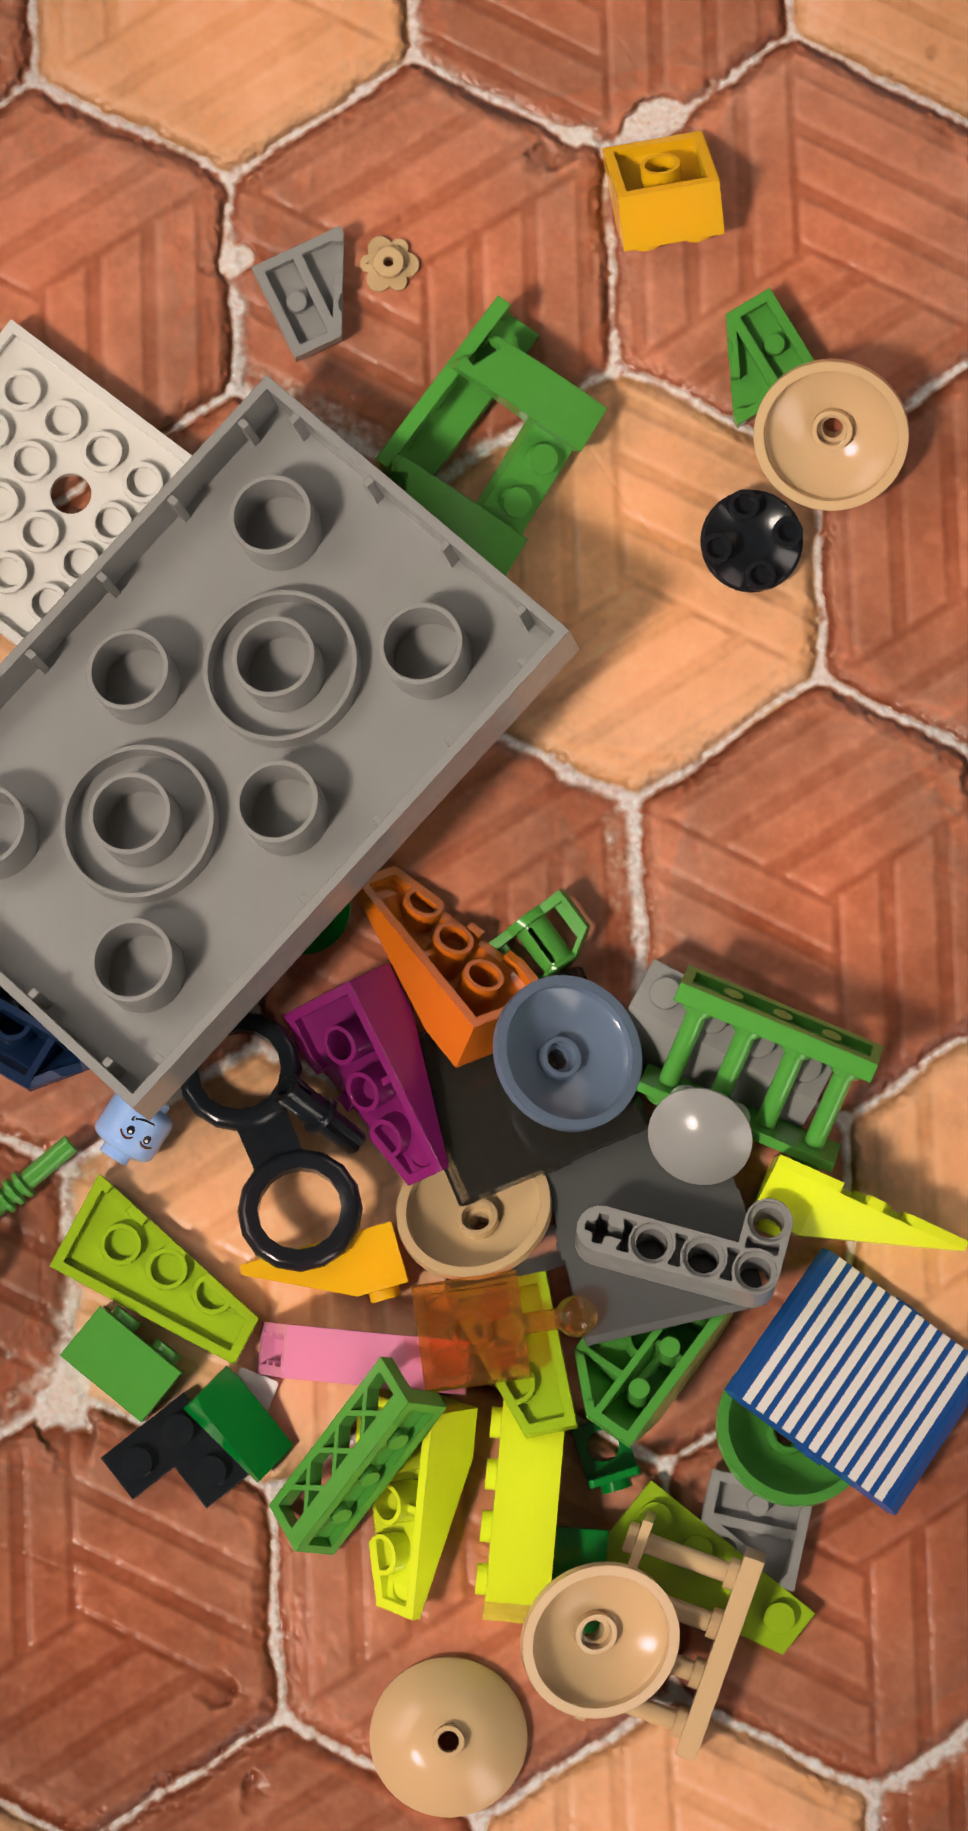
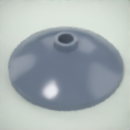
M554 975L544 977L528 984L512 996L497 1020L493 1036V1058L497 1075L511 1101L525 1115L537 1123L551 1129L566 1132L591 1130L618 1116L632 1100L642 1072V1049L639 1035L626 1009L603 987L576 976ZM549 1054L557 1058L559 1063L558 1069H554L549 1064Z

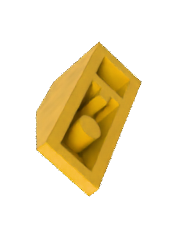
M391 1221L359 1230L346 1252L322 1268L296 1272L275 1268L262 1259L239 1265L241 1274L244 1276L357 1297L369 1294L371 1304L401 1296L399 1285L409 1283ZM320 1242L313 1243V1244H310V1245H306V1246H303V1247H299V1248H296V1249H304V1248H308V1247H313V1246H316L317 1244H319Z

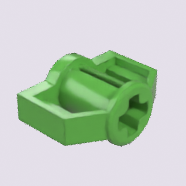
M559 889L541 904L520 917L488 944L505 955L509 950L513 952L508 943L518 937L544 974H536L541 979L559 974L580 957L591 925L566 891ZM554 908H556L577 937L573 950L569 948L546 916Z

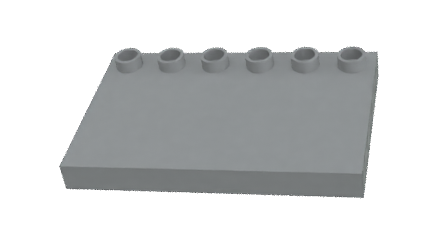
M266 375L0 663V986L132 1109L150 1121L580 650L570 630Z

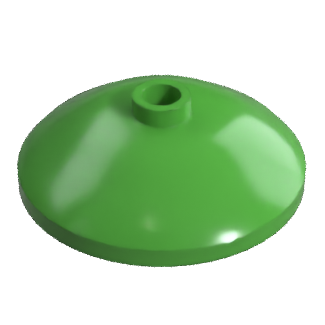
M723 1390L718 1403L715 1422L718 1446L729 1470L746 1489L774 1504L788 1507H807L826 1502L850 1486L822 1464L819 1466L794 1447V1443L784 1444L780 1442L775 1429L747 1410Z

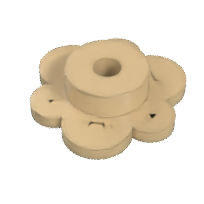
M377 236L369 242L368 254L360 259V268L363 272L368 273L367 285L372 291L384 292L389 287L394 291H402L407 286V278L413 277L418 272L419 261L414 254L408 252V244L405 240L398 238L391 243L388 238ZM390 260L393 264L389 267L385 266V261Z

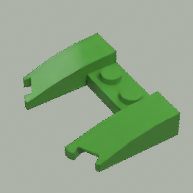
M492 336L488 340L496 351L472 365L467 356H460L453 361L450 368L517 415L525 423L477 502H473L402 455L395 456L392 461L391 471L406 473L404 491L506 576L528 540L522 535L523 531L571 452L582 451L607 408L541 362L501 337Z

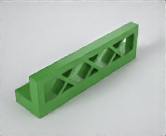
M499 295L375 458L376 467L403 490H405L406 473L391 471L392 461L396 455L404 456L436 477L494 400L450 368L453 361L460 356H467L472 365L487 357L496 351L488 340L492 336L501 337L526 354L530 352L539 340V335L510 314L511 304Z
M380 1357L269 1504L295 1552L334 1555L447 1408L438 1392L411 1389L393 1358ZM386 1382L393 1395L380 1411L378 1410L379 1389ZM358 1417H361L360 1439L353 1448H349L351 1426ZM330 1454H333L331 1477L325 1485H321L323 1463ZM305 1491L303 1514L297 1519L290 1506L299 1494Z

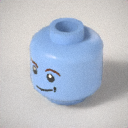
M114 1093L95 1123L97 1134L105 1141L100 1150L125 1166L131 1158L139 1162L151 1161L172 1130V1120L167 1114L170 1106L165 1103L149 1121Z

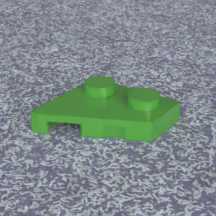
M770 288L725 315L733 422L737 429L756 418L764 395L776 380L791 369L814 361Z

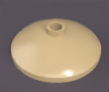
M814 360L786 372L776 380L764 395L754 424V448L763 473L770 483L784 496L812 509L825 511L846 510L863 505L876 498L897 477L903 466L908 449V419L899 396L892 386L878 373L866 366L848 360ZM829 418H836L842 423L843 427L839 431L831 432L824 427L823 423Z
M479 1138L501 1189V1192L493 1195L469 1139L462 1140L486 1195V1198L479 1201L475 1196L453 1143L444 1146L449 1164L448 1168L410 1186L406 1182L403 1183L396 1205L397 1229L405 1249L421 1267L437 1276L450 1280L477 1281L492 1278L511 1270L523 1262L537 1248L549 1227L552 1215V1196L545 1174L537 1176L527 1152L522 1148L518 1147V1150L531 1179L522 1182L505 1141L497 1139L516 1183L515 1186L507 1188L486 1138ZM481 1222L489 1223L483 1229L473 1230Z
M593 1562L577 1566L564 1572L547 1584L530 1606L524 1619L520 1638L523 1666L535 1690L556 1709L582 1718L598 1719L617 1716L647 1701L666 1681L678 1654L680 1642L679 1621L674 1606L666 1592L645 1572L617 1562ZM599 1621V1626L594 1632H584V1627L587 1623Z
M446 1656L421 1661L397 1675L383 1691L376 1704L370 1726V1750L373 1763L388 1790L402 1803L418 1812L430 1816L448 1818L476 1813L500 1799L519 1775L527 1750V1725L524 1711L509 1684L495 1671L481 1663L466 1658ZM445 1731H452L458 1736L459 1743L456 1748L445 1750L438 1743L439 1736Z

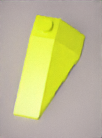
M781 1154L772 1158L752 1203L753 1205L756 1201L765 1198L776 1199L784 1203L790 1210L793 1218L791 1235L799 1237L957 1252L965 1251L968 1245L967 1240L906 1212H901L900 1214L891 1210L892 1207L876 1197L855 1190L853 1192L843 1189L844 1182ZM769 1219L759 1220L755 1226L756 1230L772 1237H776L781 1233L779 1226Z
M379 1389L378 1410L381 1411L392 1397L393 1393L391 1390ZM443 1395L440 1396L447 1408L372 1505L375 1536L369 1541V1551L376 1606L410 1620H417L421 1617L473 1460L478 1408ZM361 1417L357 1419L356 1443L360 1439Z

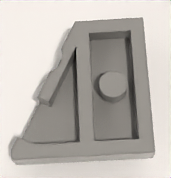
M341 226L335 227L251 267L252 273L296 362L342 341L344 232Z
M711 1468L700 1520L743 1555L746 1546L766 1552L763 1571L783 1588L794 1592L812 1506L788 1507L771 1503L746 1489L731 1472Z

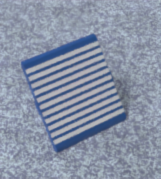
M821 1248L724 1390L731 1398L794 1443V1447L819 1466L821 1464L887 1513L896 1515L968 1406V1351L923 1319L922 1315L898 1297H893L832 1251Z

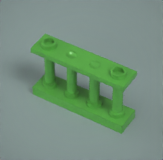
M688 965L673 999L683 1004L686 1010L685 1016L663 1069L648 1063L636 1091L645 1094L650 1102L658 1105L677 1086L690 1085L692 1087L706 1088L682 1078V1075L705 1020L712 1017L731 1024L735 1030L711 1088L729 1098L732 1095L754 1040L762 1037L779 1044L784 1053L760 1110L739 1102L749 1110L753 1140L790 1155L793 1160L815 1170L823 1169L831 1173L841 1144L828 1139L852 1081L862 1079L871 1083L884 1046L697 967ZM812 1058L829 1065L833 1074L809 1129L806 1130L779 1117L803 1061Z

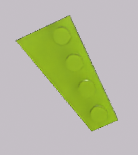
M101 1174L97 1176L49 1266L233 1365L239 1359L260 1319Z
M651 1479L608 1532L606 1562L628 1565L631 1554L621 1551L631 1521L642 1524L647 1510L657 1513L650 1532L654 1535L729 1562L732 1557L740 1560L743 1557L742 1553ZM644 1553L638 1566L639 1570L652 1577L669 1596L713 1611L714 1607L725 1609L731 1590L723 1588L722 1581ZM762 1570L740 1635L783 1655L816 1613Z

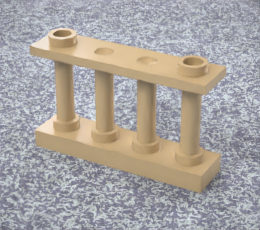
M647 1510L642 1524L631 1521L621 1550L631 1554L628 1562L629 1566L638 1569L644 1553L722 1581V1587L731 1590L725 1609L714 1607L713 1611L668 1595L676 1611L678 1621L706 1631L704 1637L713 1640L707 1659L697 1656L695 1661L677 1654L676 1661L670 1672L671 1675L687 1680L688 1687L696 1689L690 1708L680 1705L677 1710L648 1699L638 1707L625 1713L671 1730L670 1736L679 1739L675 1755L695 1762L763 1570L767 1553L746 1546L742 1560L732 1557L729 1562L650 1533L657 1513ZM575 1716V1719H578V1720L583 1721V1722H584L585 1719H586V1718L576 1717V1716Z

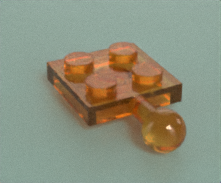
M516 1270L411 1286L424 1389L426 1391L441 1392L532 1378L526 1334L560 1329L568 1336L583 1337L595 1328L598 1321V1311L595 1304L583 1295L568 1296L555 1309L523 1313L519 1278Z

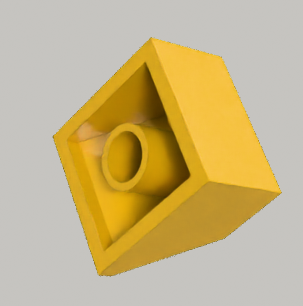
M702 130L602 148L615 223L624 252L631 250L651 251L660 245L682 241L701 242L710 236L725 234L720 180Z

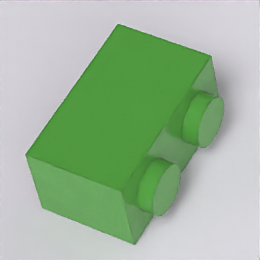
M116 1305L112 1311L105 1306H99L60 1356L136 1419L144 1422L185 1373L176 1365L182 1357L161 1339L157 1338L151 1345L140 1336L136 1330L140 1327L141 1323L119 1305Z

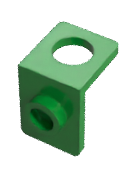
M593 1422L579 1425L576 1429H572V1434L590 1489L600 1486L604 1495L632 1486L631 1476L641 1473L632 1448L627 1447L618 1440L619 1449L614 1458L608 1461L594 1459L589 1453L588 1441L595 1432L603 1429Z

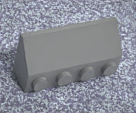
M653 959L627 1009L641 1043V1075H643L648 1063L663 1069L686 1013L683 1004L673 1000L684 974ZM714 1017L705 1020L682 1078L706 1088H712L735 1033L731 1024ZM762 1037L754 1040L730 1098L760 1110L784 1053L781 1045ZM812 1058L803 1061L780 1114V1119L802 1128L832 1073L829 1065Z

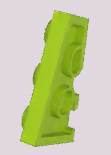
M546 1270L442 1292L526 1439L578 1428Z

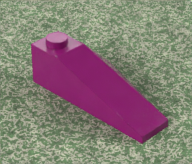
M389 963L354 978L283 1015L308 1065L317 1075L324 1072L341 1092L337 1100L347 1112L352 1109L357 1111L370 1127V1140L408 1186L449 1167L413 1011Z

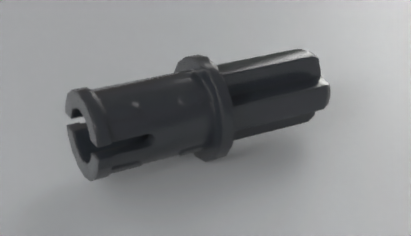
M295 1073L287 1075L277 1085L275 1089L277 1094L273 1095L274 1100L296 1115L304 1123V1128L307 1132L311 1134L321 1133L348 1155L357 1153L360 1146L365 1143V1132L336 1110L337 1103L332 1097H323Z

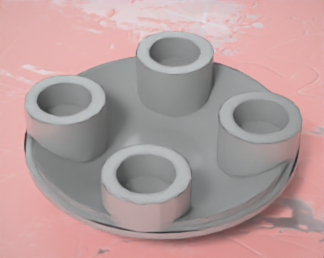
M680 1085L674 1088L670 1095L665 1097L653 1111L648 1126L649 1145L657 1162L677 1179L696 1185L721 1183L736 1175L744 1167L750 1156L753 1143L750 1125L751 1116L749 1110L743 1104L734 1102L723 1093L708 1088Z

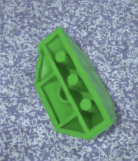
M734 1312L586 1346L583 1337L574 1348V1357L586 1418L631 1448L659 1422L720 1339Z

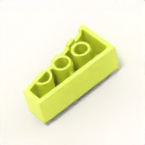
M504 1399L502 1407L492 1406L489 1438H498L499 1448L497 1459L487 1458L484 1489L494 1490L493 1511L482 1510L480 1542L489 1543L488 1563L478 1562L475 1595H484L482 1620L523 1624L535 1598L552 1581L565 1431L526 1439Z

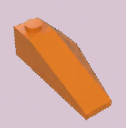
M397 866L376 872L356 895L425 1030L455 1068L493 1054L494 1030L504 1006L519 990L539 978L528 964L511 950L504 955L482 939L485 931L473 922L465 926L444 911L443 900Z

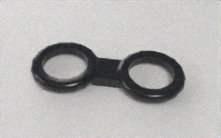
M249 1012L228 1034V1036L240 1033L255 1035L271 1044L279 1056L281 1066L278 1084L291 1073H295L301 1078L302 1064L298 1046L283 1026L267 1016ZM201 1064L181 1086L184 1099L198 1117L214 1127L238 1131L254 1169L242 1187L237 1210L243 1238L256 1256L275 1268L304 1272L325 1267L346 1252L359 1232L363 1206L358 1184L343 1164L323 1152L302 1149L287 1115V1109L278 1104L273 1098V1095L277 1094L275 1092L276 1087L269 1097L256 1106L243 1109L223 1107L210 1099L202 1088L200 1078ZM300 1171L318 1174L329 1181L339 1194L341 1211L338 1224L330 1236L316 1246L304 1249L283 1247L270 1239L261 1226L259 1210L262 1197L273 1182L286 1174Z

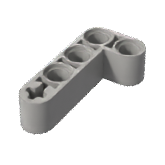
M770 1198L758 1200L749 1207L739 1242L608 1206L597 1205L584 1211L577 1221L575 1248L583 1261L597 1267L743 1307L757 1308L770 1301L776 1290L792 1231L793 1218L790 1210L784 1203ZM762 1219H769L779 1226L781 1233L776 1237L765 1238L755 1231L753 1224ZM597 1228L607 1230L602 1244L592 1242V1235L596 1233ZM623 1233L629 1234L626 1252L620 1251ZM651 1240L659 1243L664 1248L665 1254L657 1259H647L641 1256L636 1247L641 1242ZM698 1254L707 1255L712 1258L717 1268L706 1274L698 1273L690 1267L688 1260ZM749 1268L758 1269L766 1275L768 1283L759 1288L750 1287L741 1280L740 1273Z

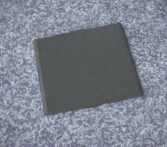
M649 1123L631 1126L635 1135L628 1138L625 1137L623 1130L620 1129L617 1132L620 1141L611 1145L609 1138L603 1140L605 1148L596 1151L594 1144H586L590 1154L581 1157L576 1144L568 1143L575 1157V1160L566 1163L559 1144H551L560 1163V1167L553 1170L542 1146L537 1147L539 1158L546 1171L544 1174L552 1196V1214L556 1226V1248L560 1252L562 1263H565L586 1346L751 1309L597 1267L583 1261L578 1255L575 1248L577 1221L584 1211L597 1205L608 1206L739 1242L746 1216V1206L742 1200L740 1189L736 1188L734 1177L713 1185H696L672 1176L657 1162L651 1151L648 1140ZM597 1228L596 1233L592 1235V1242L602 1244L607 1230ZM623 1233L622 1244H620V1251L622 1252L627 1251L629 1234ZM651 1240L641 1242L636 1247L641 1256L647 1259H657L665 1254L664 1248L659 1243ZM698 1254L688 1260L690 1267L698 1273L706 1274L717 1268L712 1258L707 1255ZM749 1268L740 1273L741 1280L746 1285L753 1288L762 1287L758 1269Z

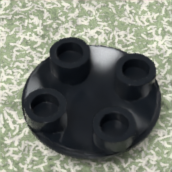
M742 489L723 498L708 513L701 531V553L709 571L722 584L741 592H762L778 586L795 570L803 549V528L794 511L779 497L760 490Z

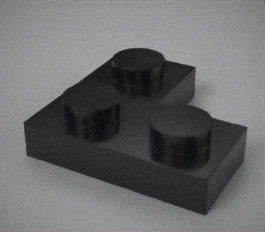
M185 1392L101 1457L102 1461L132 1499L136 1498L175 1467L206 1508L249 1474L183 1409L191 1401Z

